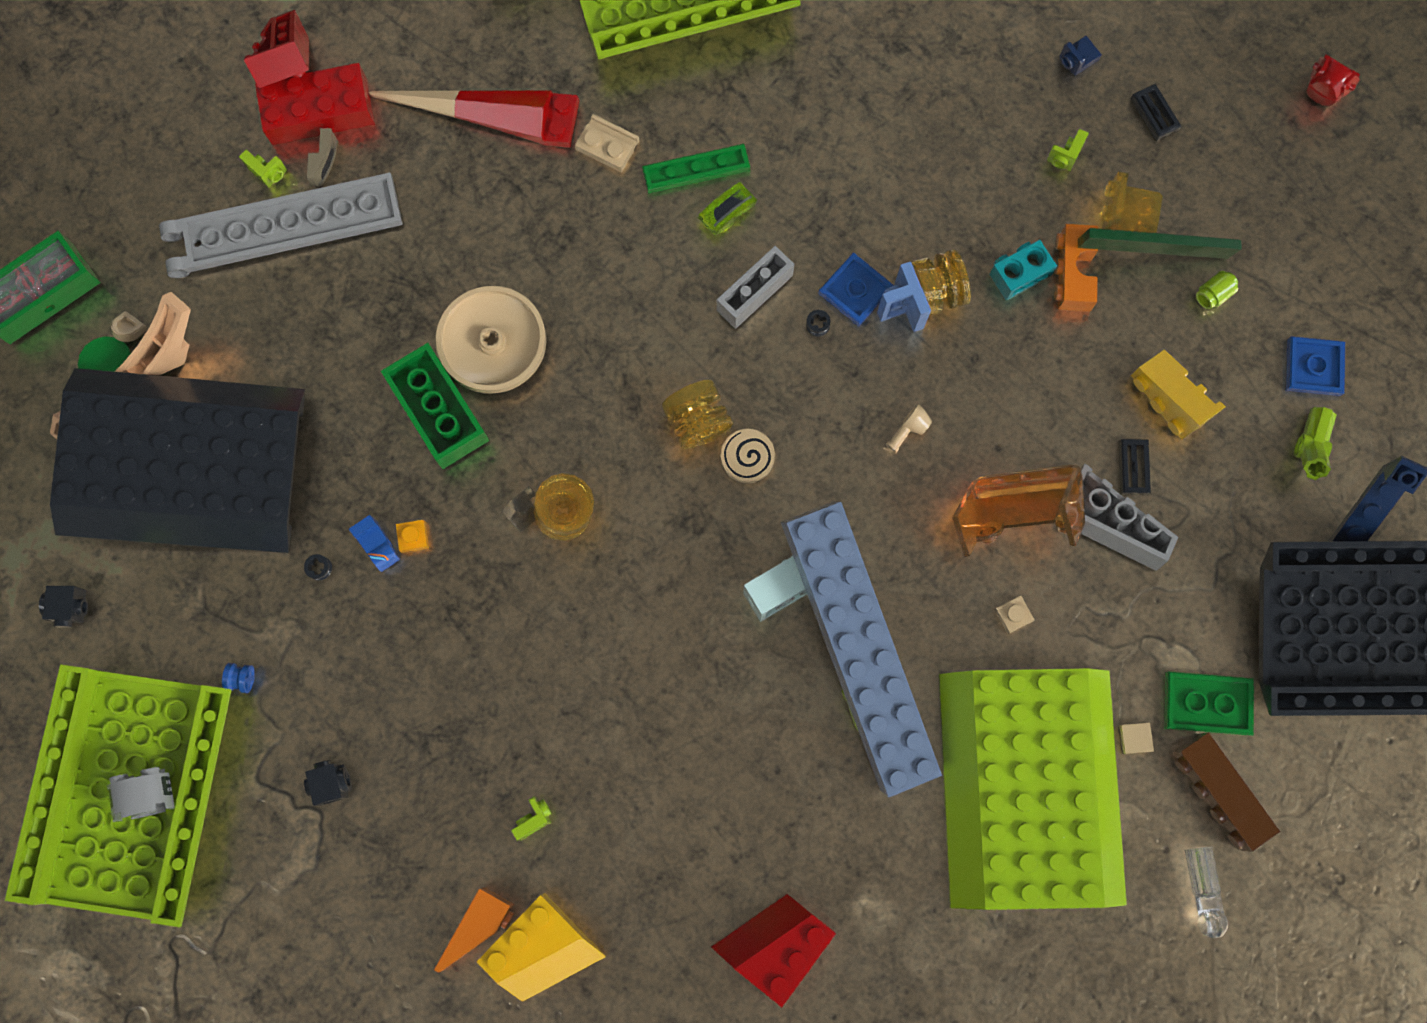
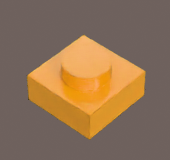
M424 520L396 524L398 546L401 553L429 549L426 522Z

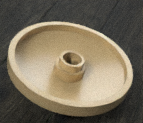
M484 286L462 294L447 307L437 327L436 348L442 365L457 383L467 389L480 393H500L523 384L538 369L545 354L546 331L538 310L525 296L506 287Z

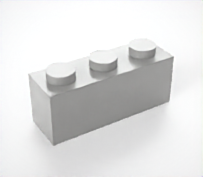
M774 246L717 299V312L736 329L793 276L794 263Z

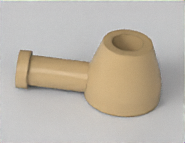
M916 404L906 415L900 428L891 440L886 443L891 450L897 452L899 450L898 447L910 431L922 435L929 428L932 420L923 407Z

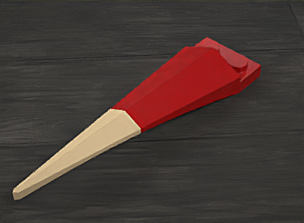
M551 90L369 92L376 99L458 118L545 146L566 148L571 147L580 101L578 95L552 93Z

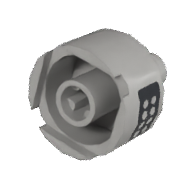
M155 767L140 771L141 776L138 777L123 774L109 778L110 784L107 785L113 822L123 821V817L131 816L132 820L166 812V809H175L169 773H166L165 769Z

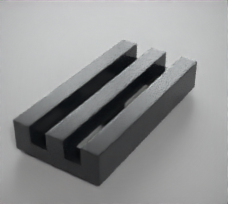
M1156 83L1131 96V101L1156 141L1161 140L1163 136H1169L1172 132L1179 131L1182 127ZM1149 93L1152 95V97H1153V99L1155 100V102L1157 103L1158 107H1157L1156 105H1154L1153 101L1151 100V98H1150L1149 95H1148ZM1161 112L1163 113L1164 117L1166 118L1167 122L1169 123V125H1170L1169 127L1167 126V124H1166L1165 121L1163 120L1162 116L1160 115Z
M1120 439L1118 441L1120 495H1149L1151 493L1149 439ZM1127 445L1130 446L1131 487H1129ZM1137 446H1141L1142 487H1138Z

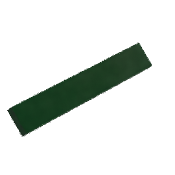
M1089 228L1078 238V248L1228 259L1242 249L1241 240L1097 228Z

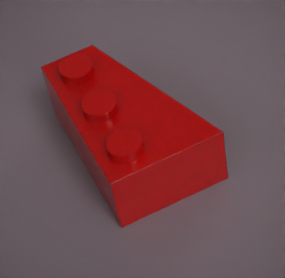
M292 10L270 18L260 33L262 41L260 44L255 42L252 46L254 53L246 55L243 59L258 88L289 77L298 78L303 76L309 70V37L296 11Z

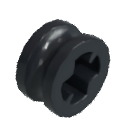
M823 310L810 312L806 320L807 331L815 337L826 335L830 329V316ZM815 318H818L819 321H825L822 328L812 325Z
M320 554L311 555L304 563L305 574L315 580L327 579L332 572V563L327 557ZM316 561L324 564V569H320L322 571L320 574L312 570V566H316Z

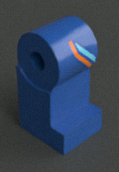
M368 515L349 528L352 535L358 540L379 571L383 572L401 560L393 548V544L377 520L371 515Z

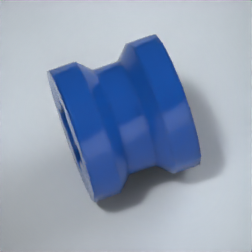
M228 663L222 675V688L238 689L241 693H249L255 678L254 667L252 665L238 667L235 663Z

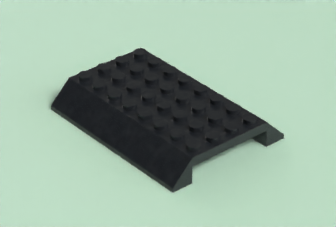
M74 368L62 394L51 488L50 509L55 535L289 553L292 525L289 524L299 417H303L305 389Z
M1302 541L1270 543L1260 566L1259 684L1270 716L1427 715V541Z

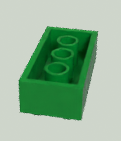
M429 343L424 344L381 370L385 380L442 469L490 441Z

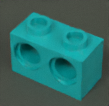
M1038 240L1033 244L1030 242L1024 243L1011 256L1005 254L993 262L994 266L989 275L1007 301L1052 276L1057 265L1042 241ZM1027 259H1035L1039 265H1032ZM1004 271L1013 272L1016 278H1009Z

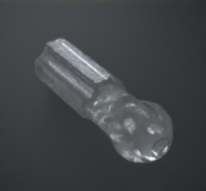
M1208 846L1185 849L1192 891L1195 896L1199 916L1198 926L1201 932L1209 938L1222 937L1228 929V920L1224 915L1213 848Z

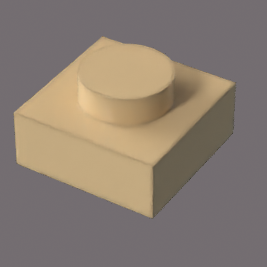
M1022 596L994 609L1007 634L1035 621Z

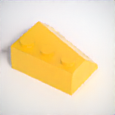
M543 893L476 962L498 985L523 1002L605 958L606 955Z

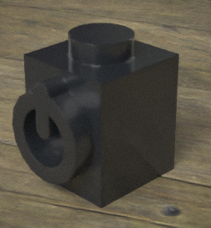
M46 586L45 592L41 594L39 599V612L43 620L53 622V627L72 628V623L84 622V616L88 611L85 589L76 586Z
M325 760L313 764L314 769L305 771L307 779H304V788L306 794L311 796L313 806H322L349 798L348 792L352 790V783L345 764H331V760Z

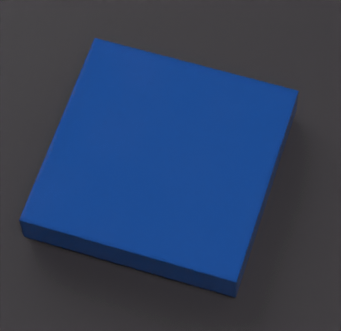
M853 252L819 289L818 294L859 327L880 304L884 291L894 285Z
M1289 337L1287 339L1286 391L1342 396L1345 393V342Z

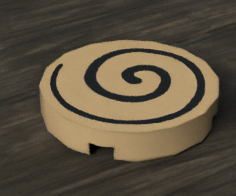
M742 429L735 431L727 437L722 445L720 459L726 474L739 483L751 484L768 476L774 466L775 451L772 442L765 434L758 430Z

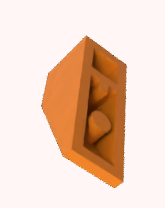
M485 887L479 888L434 970L438 973L442 972L499 932L501 927L506 929L514 916V913L511 912L514 904Z

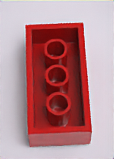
M359 63L309 72L298 78L289 77L258 88L255 83L262 130L272 146L320 136V128H331L333 133L375 125L367 78Z

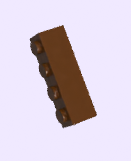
M1209 732L1198 734L1172 752L1176 758L1175 764L1184 775L1190 777L1194 783L1192 785L1193 790L1202 800L1205 799L1210 805L1212 817L1219 824L1225 826L1230 833L1227 835L1230 842L1237 849L1253 852L1281 832Z

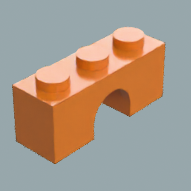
M1065 224L1061 233H1057L1055 248L1059 250V258L1056 259L1057 268L1055 269V274L1059 275V284L1055 286L1054 299L1058 300V310L1090 312L1097 303L1098 277L1082 274L1077 269L1076 262L1092 261L1098 252V249L1078 248V238L1089 228L1098 229V226Z

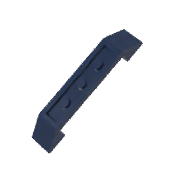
M1403 456L1383 465L1328 541H1368L1404 492L1414 494L1427 477V467Z

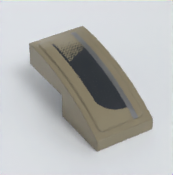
M320 128L319 153H308L307 179L314 189L321 188L335 160L338 140L331 128Z

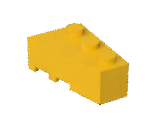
M1164 349L1138 367L1131 377L1136 388L1144 392L1151 400L1152 408L1166 419L1170 431L1183 440L1207 423L1226 406L1220 401L1215 404L1204 394L1207 392V388L1202 384L1198 386L1193 384L1186 377L1189 372Z

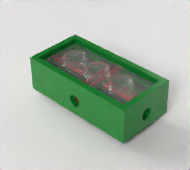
M59 230L0 269V338L8 344H12L101 283L75 245Z

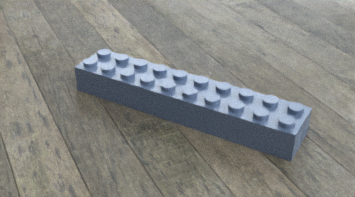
M833 501L781 521L783 531L880 790L889 798L942 776L842 502Z

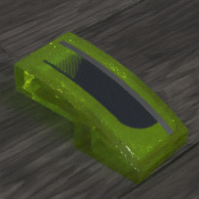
M738 182L710 203L698 215V219L716 236L732 226L737 217L753 208L757 199L741 182Z

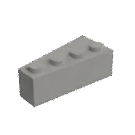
M1084 464L1076 473L1054 521L1157 571L1168 562L1178 537L1150 514H1144L1134 506L1135 502L1128 497L1124 498L1112 488L1113 485L1106 479L1101 480L1091 472L1092 468Z

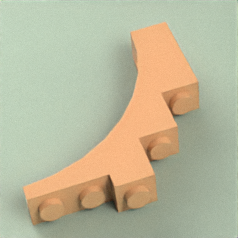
M172 292L162 295L157 313L138 346L114 372L159 376L185 364L189 344L185 341L184 335L191 309ZM60 411L53 414L50 434L55 439L58 437Z

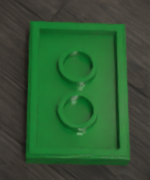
M1165 672L1164 729L1254 736V678Z

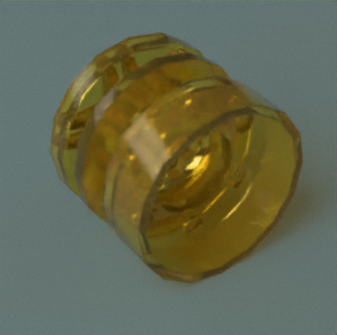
M956 249L946 251L945 255L943 253L935 254L934 265L928 257L911 261L930 306V315L942 312L943 303L949 309L956 308L957 304L959 306L969 304L971 300L970 281L965 264Z
M703 380L688 385L670 395L661 405L669 423H680L674 429V434L680 437L678 443L682 449H690L709 443L733 426L734 422L731 416L726 415L727 408L724 405L715 406L720 401L721 396L712 380Z
M558 474L549 477L542 482L535 496L534 518L537 527L544 535L553 540L567 541L580 536L590 524L593 514L594 498L592 490L585 481L575 475ZM558 507L561 509L568 507V513L559 515Z

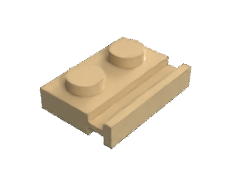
M593 114L590 123L586 125L577 140L575 149L622 173L634 152L635 146L640 140L639 136Z

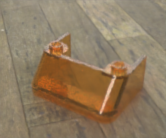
M1065 465L986 475L975 479L969 486L952 517L964 557L971 555L977 542L991 543L996 541L1004 528L1055 523L1057 531L1067 535L1070 546H1076L1085 525L1083 477L1080 467L1077 465Z

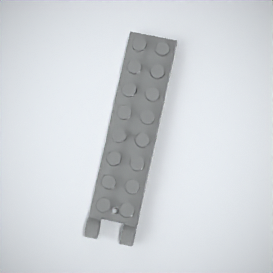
M385 173L182 219L163 221L159 224L161 239L167 242L181 240L184 236L187 256L172 257L165 261L169 277L183 278L188 276L190 272L403 225L393 177L391 173ZM201 242V245L196 247L195 243Z

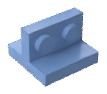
M910 261L900 265L894 286L886 289L882 294L877 314L882 322L906 313L913 332L924 329L931 309Z

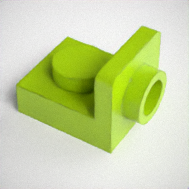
M1079 129L1075 138L1069 137L1064 148L1053 145L1047 161L1051 162L1056 168L1071 171L1089 133Z
M245 150L239 156L247 169L268 188L272 184L279 182L287 171V168L277 156L268 163L259 154L254 157L248 150Z
M534 796L528 799L537 815L533 817L529 813L516 821L517 827L511 831L517 841L525 839L551 823L548 816L552 813L544 799L539 801Z

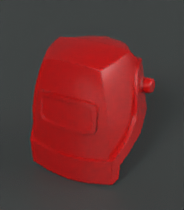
M1325 55L1320 57L1312 66L1313 70L1306 91L1307 95L1316 103L1329 107L1351 91H1354L1360 81L1359 76L1361 74L1341 64L1334 58Z

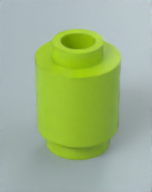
M1219 271L1199 287L1196 299L1207 310L1217 308L1238 291V280L1230 272Z

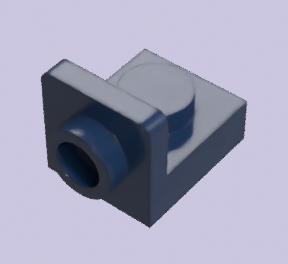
M1084 36L1074 44L1071 42L1066 43L1059 57L1063 66L1076 76L1099 61L1102 54L1091 40Z

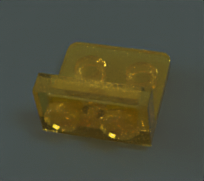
M1118 171L1112 181L1109 180L1106 185L1105 196L1107 197V202L1103 206L1100 221H1103L1102 229L1157 233L1163 199L1162 194L1127 186L1129 173Z

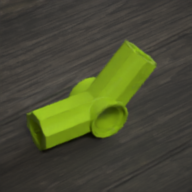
M1313 407L1310 409L1304 433L1299 437L1294 448V456L1301 458L1306 476L1313 480L1327 477L1331 470L1329 456L1332 450V443L1329 440L1337 414L1326 407Z

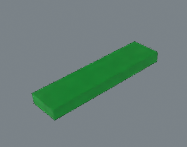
M745 144L642 166L648 194L749 172L751 168Z

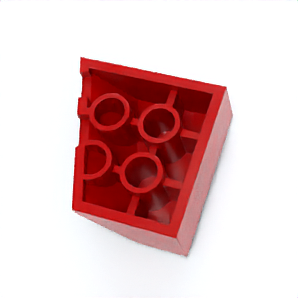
M786 894L722 940L716 942L711 948L733 969L782 1008L834 938L836 932L790 895Z

